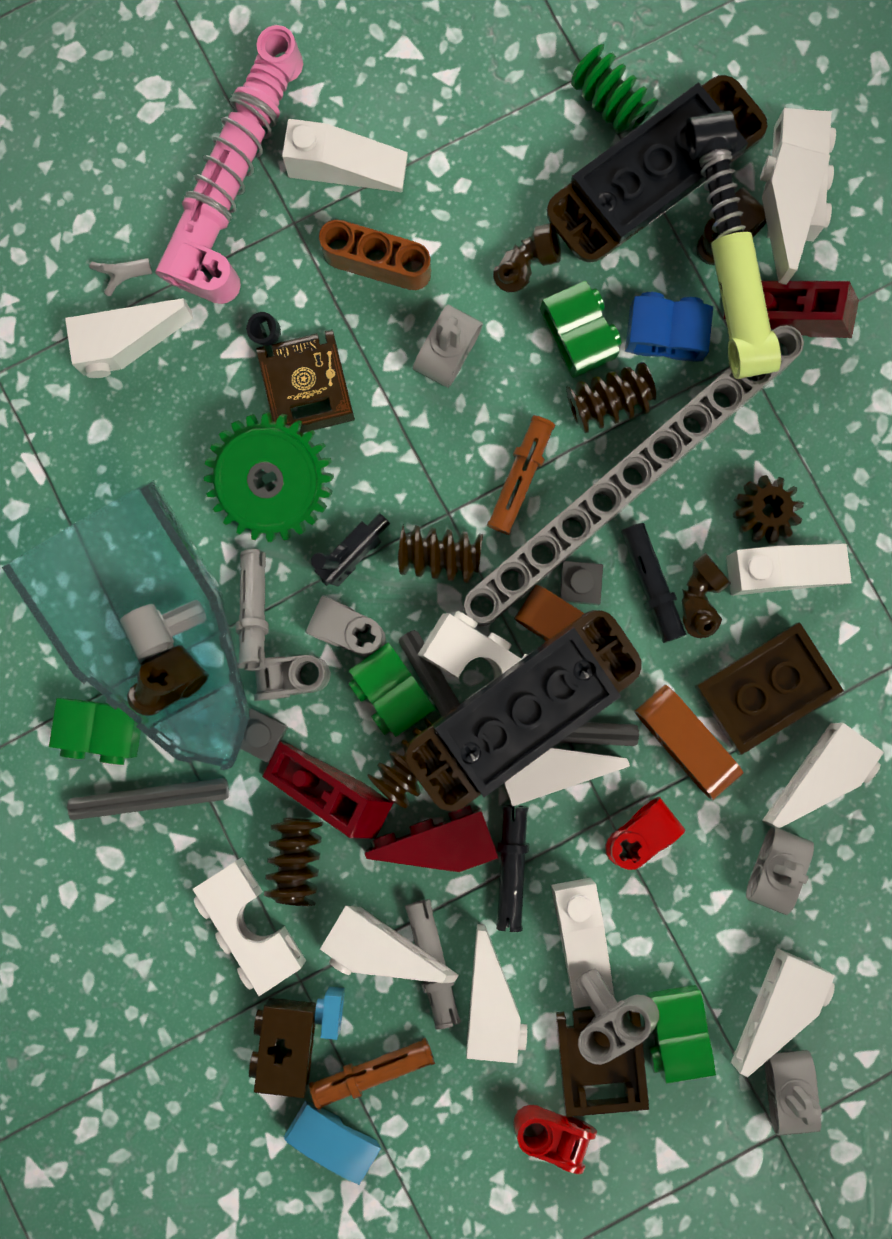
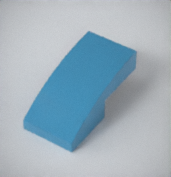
M306 1100L284 1135V1140L302 1154L358 1185L362 1182L381 1150L377 1140L343 1125L338 1115L323 1108L317 1110L314 1104Z

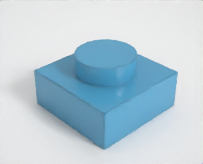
M328 987L324 999H317L315 1024L322 1025L321 1038L338 1039L342 1025L345 988Z

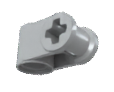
M321 596L305 633L336 647L340 646L364 657L373 654L383 647L386 642L385 632L377 622L325 596ZM371 628V634L375 637V641L373 644L366 642L361 647L362 642L357 638L358 633H366Z
M312 655L265 658V667L261 670H255L257 693L254 694V701L288 698L290 695L321 691L330 681L331 672L329 666L324 660ZM314 663L318 667L319 677L314 684L308 686L301 679V670L306 664Z

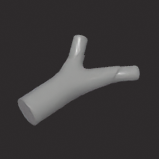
M149 258L116 264L91 262L89 265L90 269L110 276V281L104 291L107 296H111L115 288L127 279L152 274Z

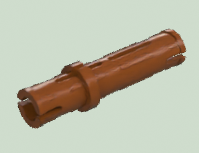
M536 415L532 416L530 426L521 446L516 447L513 456L515 460L501 490L490 521L487 523L489 528L510 535L511 528L526 497L537 467H542L545 461L542 455L556 426L550 420ZM533 442H535L536 445L534 447L532 455L528 461L525 471H523L522 468L524 466V463L528 457ZM517 480H520V483L510 504L509 509H506V506L514 490Z
M423 1038L421 1041L386 1053L383 1056L357 1066H353L350 1063L343 1066L344 1071L316 1082H310L309 1088L314 1105L319 1110L326 1105L349 1096L356 1099L362 1096V1091L397 1079L428 1065H434L435 1061L427 1039Z

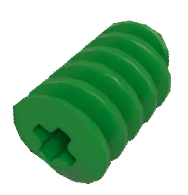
M600 44L579 62L573 73L571 85L576 90H582V97L586 101H592V107L596 112H603L602 118L607 123L614 122L613 130L617 134L633 131L651 114L658 100L654 97L643 103L642 100L647 92V88L643 86L633 92L632 88L637 78L632 75L623 81L621 78L626 70V66L620 64L612 70L610 67L616 56L612 52L601 58L600 55L604 50V44Z

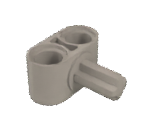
M449 304L446 305L421 347L414 362L413 370L449 388L481 332L483 322Z
M194 600L163 615L156 609L154 604L142 606L124 615L120 619V623L139 663L143 665L174 647L173 636L204 623L207 617L201 603L198 600Z
M771 827L765 836L747 885V900L788 915L797 902L802 885L808 881L806 874L814 853V843L782 829Z
M596 969L587 971L576 980L579 989L596 1015L581 1032L578 1039L581 1055L587 1061L599 1065L607 1063L642 1043L656 1027L659 1020V1010L651 998L636 994L617 1002ZM628 1011L639 1012L644 1017L645 1027L633 1025L629 1021ZM593 1031L604 1033L609 1038L610 1047L599 1045L595 1041Z
M809 1050L775 1053L764 1063L770 1118L775 1134L781 1136L820 1132L822 1109L819 1105L816 1071Z

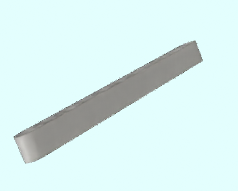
M788 325L779 326L774 329L773 332L776 334L779 343H782L788 350L787 356L781 355L779 371L759 375V381L754 382L747 378L735 379L731 368H728L475 586L465 598L464 614L478 623L477 626H487L500 617L787 369L803 350L804 341L801 333L796 328ZM713 393L725 394L730 401V407H721L716 404ZM693 418L698 421L701 428L700 433H691L686 430L683 419ZM656 443L667 445L671 450V458L661 459L656 456L653 451V445ZM629 468L637 470L642 477V483L639 485L627 483L623 478V470ZM597 494L607 495L612 501V509L603 512L595 508L592 500L593 496ZM570 519L578 521L583 529L582 535L577 538L568 537L562 529V523ZM537 545L547 546L553 553V560L548 564L537 563L532 557V549ZM507 571L518 572L523 578V586L518 590H508L501 583V576ZM483 596L491 600L493 604L492 613L486 617L476 616L470 608V604L475 598Z

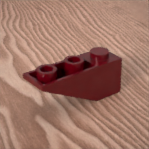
M471 804L457 811L448 812L450 819L434 825L433 819L430 818L409 826L410 834L397 839L394 832L371 840L373 847L367 849L364 853L366 859L453 872H462L498 859V855L481 808L473 811Z

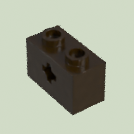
M269 998L263 1010H257L254 1022V1035L260 1036L258 1052H252L249 1065V1078H255L254 1093L297 1098L305 1097L310 1080L317 1003ZM279 1039H285V1047L288 1048L286 1054L280 1053V1046L276 1044Z

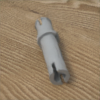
M247 549L240 553L239 621L236 622V633L239 635L238 667L248 671H255L265 667L264 641L265 635L269 632V624L265 621L266 553L260 552L258 549Z
M430 899L414 902L413 905H405L415 945L446 966ZM424 981L421 983L423 993L427 992L435 1029H445L452 1027L453 1023L454 1025L461 1023L451 987L455 984L454 982L437 983Z

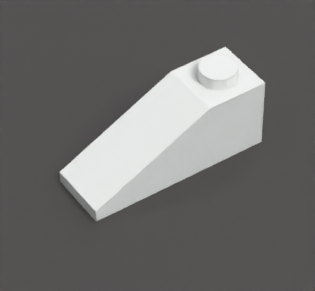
M288 119L282 157L289 178L403 192L408 152L330 124Z
M782 142L775 157L768 155L760 180L766 182L762 201L778 282L787 285L799 266L830 155Z
M184 298L65 318L72 365L89 378L107 377L111 374V371L125 368L193 319L192 311Z
M847 544L791 545L736 550L726 557L728 576L731 582V596L852 583Z
M830 723L762 821L769 826L781 828L860 787L863 782L868 783L879 771L881 764L878 761L884 752L846 724Z
M551 748L507 780L504 786L511 805L516 806L627 768L630 765L627 758Z
M591 878L551 885L574 1008L590 1006L579 989L576 980L592 969L598 970L614 996L605 929L596 883Z
M345 906L320 950L331 957L330 965L347 975H350L352 972L437 983H452L459 976L361 907Z
M477 924L466 1045L467 1059L517 1063L518 1050H526L527 1024H520L518 1008L487 928L484 924Z
M777 948L731 1061L737 1071L749 1077L817 1018L822 1007L827 1006L833 997L835 986L832 982L835 976L820 966Z

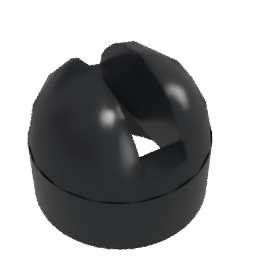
M258 312L249 318L246 331L248 337L253 342L261 346H269L278 341L281 335V326L277 319L269 313ZM266 321L270 331V335L268 337L265 328L262 324Z

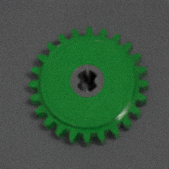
M270 412L263 413L260 423L254 414L246 417L247 427L239 420L231 423L234 434L227 430L222 431L219 436L224 444L214 443L210 447L217 457L205 460V465L213 468V473L204 476V481L214 484V489L207 492L206 495L210 498L217 497L220 502L213 508L214 512L225 510L228 515L223 523L227 525L232 521H236L239 523L236 533L240 535L248 528L252 530L251 539L255 541L262 533H266L267 541L273 542L278 532H280L284 541L288 540L291 537V528L299 535L306 530L303 521L305 520L313 525L318 520L313 511L323 513L327 508V505L320 500L321 497L328 498L333 492L331 489L324 487V483L334 479V474L324 472V467L332 462L331 458H321L319 452L324 449L325 444L320 443L314 446L311 440L315 432L311 430L306 434L301 433L302 421L300 420L294 422L291 426L287 425V415L285 414L280 415L276 422H273ZM273 471L277 479L265 484L262 476Z

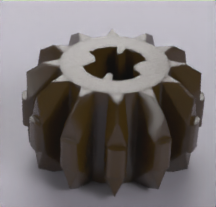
M767 475L761 476L757 484L749 481L743 486L746 494H738L734 499L742 508L733 512V518L745 519V523L740 526L739 532L745 533L753 529V542H759L765 535L767 542L774 544L778 542L779 535L785 539L793 534L791 526H797L802 522V518L795 511L803 508L804 502L799 500L792 501L791 497L796 494L797 487L793 486L785 491L783 489L784 477H778L773 483H771ZM769 503L774 510L769 516H766L762 509Z

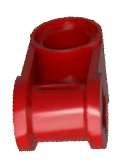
M656 797L641 807L630 820L608 837L605 844L606 855L615 865L627 870H636L658 852L673 844L686 830L661 797ZM622 841L634 843L630 848L633 854L631 858L623 855L619 856L623 851L620 845Z
M530 1104L523 1106L517 1111L513 1126L519 1147L524 1153L552 1163L567 1172L583 1174L585 1169L583 1159L589 1142L595 1139L597 1135V1130L593 1126L578 1118L566 1117L538 1105ZM538 1123L544 1126L541 1134L536 1137L524 1135L526 1127L530 1124Z

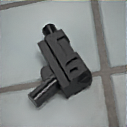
M379 513L368 525L362 521L331 554H314L311 558V564L315 568L314 571L322 578V582L326 586L331 584L339 587L356 569L355 566L373 548L376 549L381 543L378 536L390 525V522Z

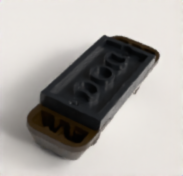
M718 75L703 85L698 82L572 175L571 183L550 199L547 206V218L551 226L575 256L585 262H597L603 259L707 181L706 177L701 174V163L691 160L688 154L685 126L689 117L726 110L732 112L737 129V145L735 152L731 153V163L759 143L768 127L767 118L736 79L727 75Z
M602 610L589 611L414 737L408 743L405 751V760L408 767L440 809L457 811L480 795L486 797L621 697L619 693L639 677L642 669L641 658L613 616Z

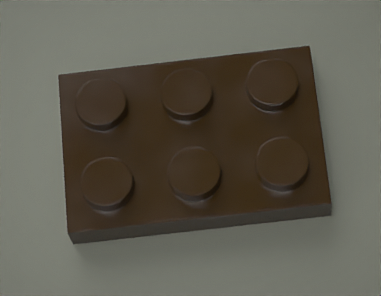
M800 622L795 623L695 685L696 690L737 755H743L844 692Z

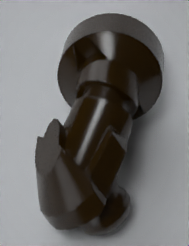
M551 223L536 226L530 237L521 240L522 245L520 247L515 244L512 250L505 253L499 266H496L493 270L494 281L501 290L518 292L524 289L530 282L529 279L532 274L531 260H537L543 266L561 261L559 236L551 226Z
M706 552L693 562V573L687 582L688 590L682 589L683 625L688 634L700 639L713 635L719 629L722 618L708 601L705 594L707 592L719 594L731 584Z

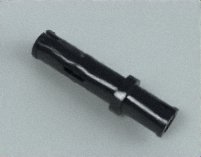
M638 523L623 529L621 533L647 598V602L644 603L646 610L652 611L662 642L667 643L686 636V631L674 603L677 600L675 592L670 593L645 523Z
M502 805V841L498 842L497 851L501 852L498 923L496 924V929L506 931V928H509L510 920V932L523 931L522 910L525 854L529 852V843H526L527 812L529 807L519 805V807H516L515 813V806Z

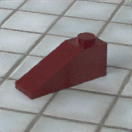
M761 281L771 330L779 326L788 325L796 328L803 336L852 338L859 299L850 281H789L787 285L778 281Z
M279 741L262 776L349 838L376 839L393 805V802L365 783L282 741Z

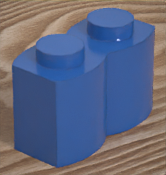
M645 292L641 296H635L629 310L625 352L642 356H664L681 361H703L709 353L714 306L704 304L703 300L697 297H684L680 301L665 299L663 294L657 292Z

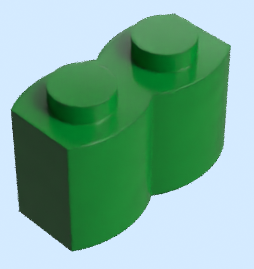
M586 280L543 299L540 306L545 324L556 342L560 355L572 378L615 360L620 352L619 346L622 344L616 326L614 324L608 325L602 315L605 306L601 294L596 288L591 289Z
M389 642L349 670L354 678L348 682L349 686L361 702L368 698L377 712L371 715V717L384 735L392 732L397 738L436 711Z
M56 698L49 747L61 749L60 756L85 759V754L88 752L99 754V762L124 765L125 758L137 757L143 715L127 706L70 698Z
M696 985L648 992L647 997L655 1002L659 1010V1020L653 1030L655 1046L649 1047L653 1072H660L666 1084L716 1076L701 990Z

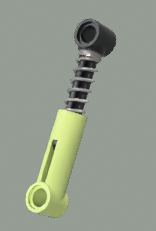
M730 110L689 117L685 126L686 146L690 159L701 163V174L707 179L704 188L710 194L707 198V203L712 205L709 216L715 219L712 230L718 234L716 240L711 243L730 338L728 357L732 374L735 379L777 372L781 366L780 345L776 334L770 328L752 233L743 232L746 226L741 225L740 216L743 212L738 210L737 203L740 198L736 197L734 190L738 184L733 183L732 174L735 170L730 169L729 165L732 159L731 153L735 152L737 145V129L734 116Z

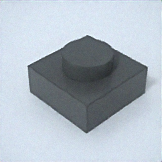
M563 561L560 598L567 603L599 606L601 603L603 564Z
M251 708L232 745L269 763L288 726Z

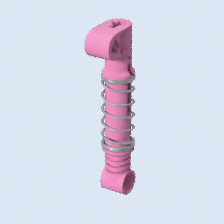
M270 26L259 35L256 44L258 55L254 61L255 64L250 70L251 73L248 74L243 86L235 89L234 94L230 98V103L237 112H231L228 118H221L224 127L219 137H212L215 146L210 156H203L207 163L201 175H194L198 182L194 190L186 192L182 202L184 212L155 271L166 282L213 303L224 304L235 299L239 293L241 283L239 276L226 257L211 250L219 231L227 228L231 222V213L236 211L235 197L245 192L243 180L245 176H251L254 173L253 159L263 154L262 140L271 136L270 127H274L276 122H278L280 116L278 106L280 104L279 101L284 95L283 92L286 91L288 83L296 79L302 72L303 59L292 32L284 26ZM285 52L282 56L275 57L277 54ZM262 126L268 128V134L266 136L265 130L262 128ZM203 266L212 275L213 278L211 280L201 271Z

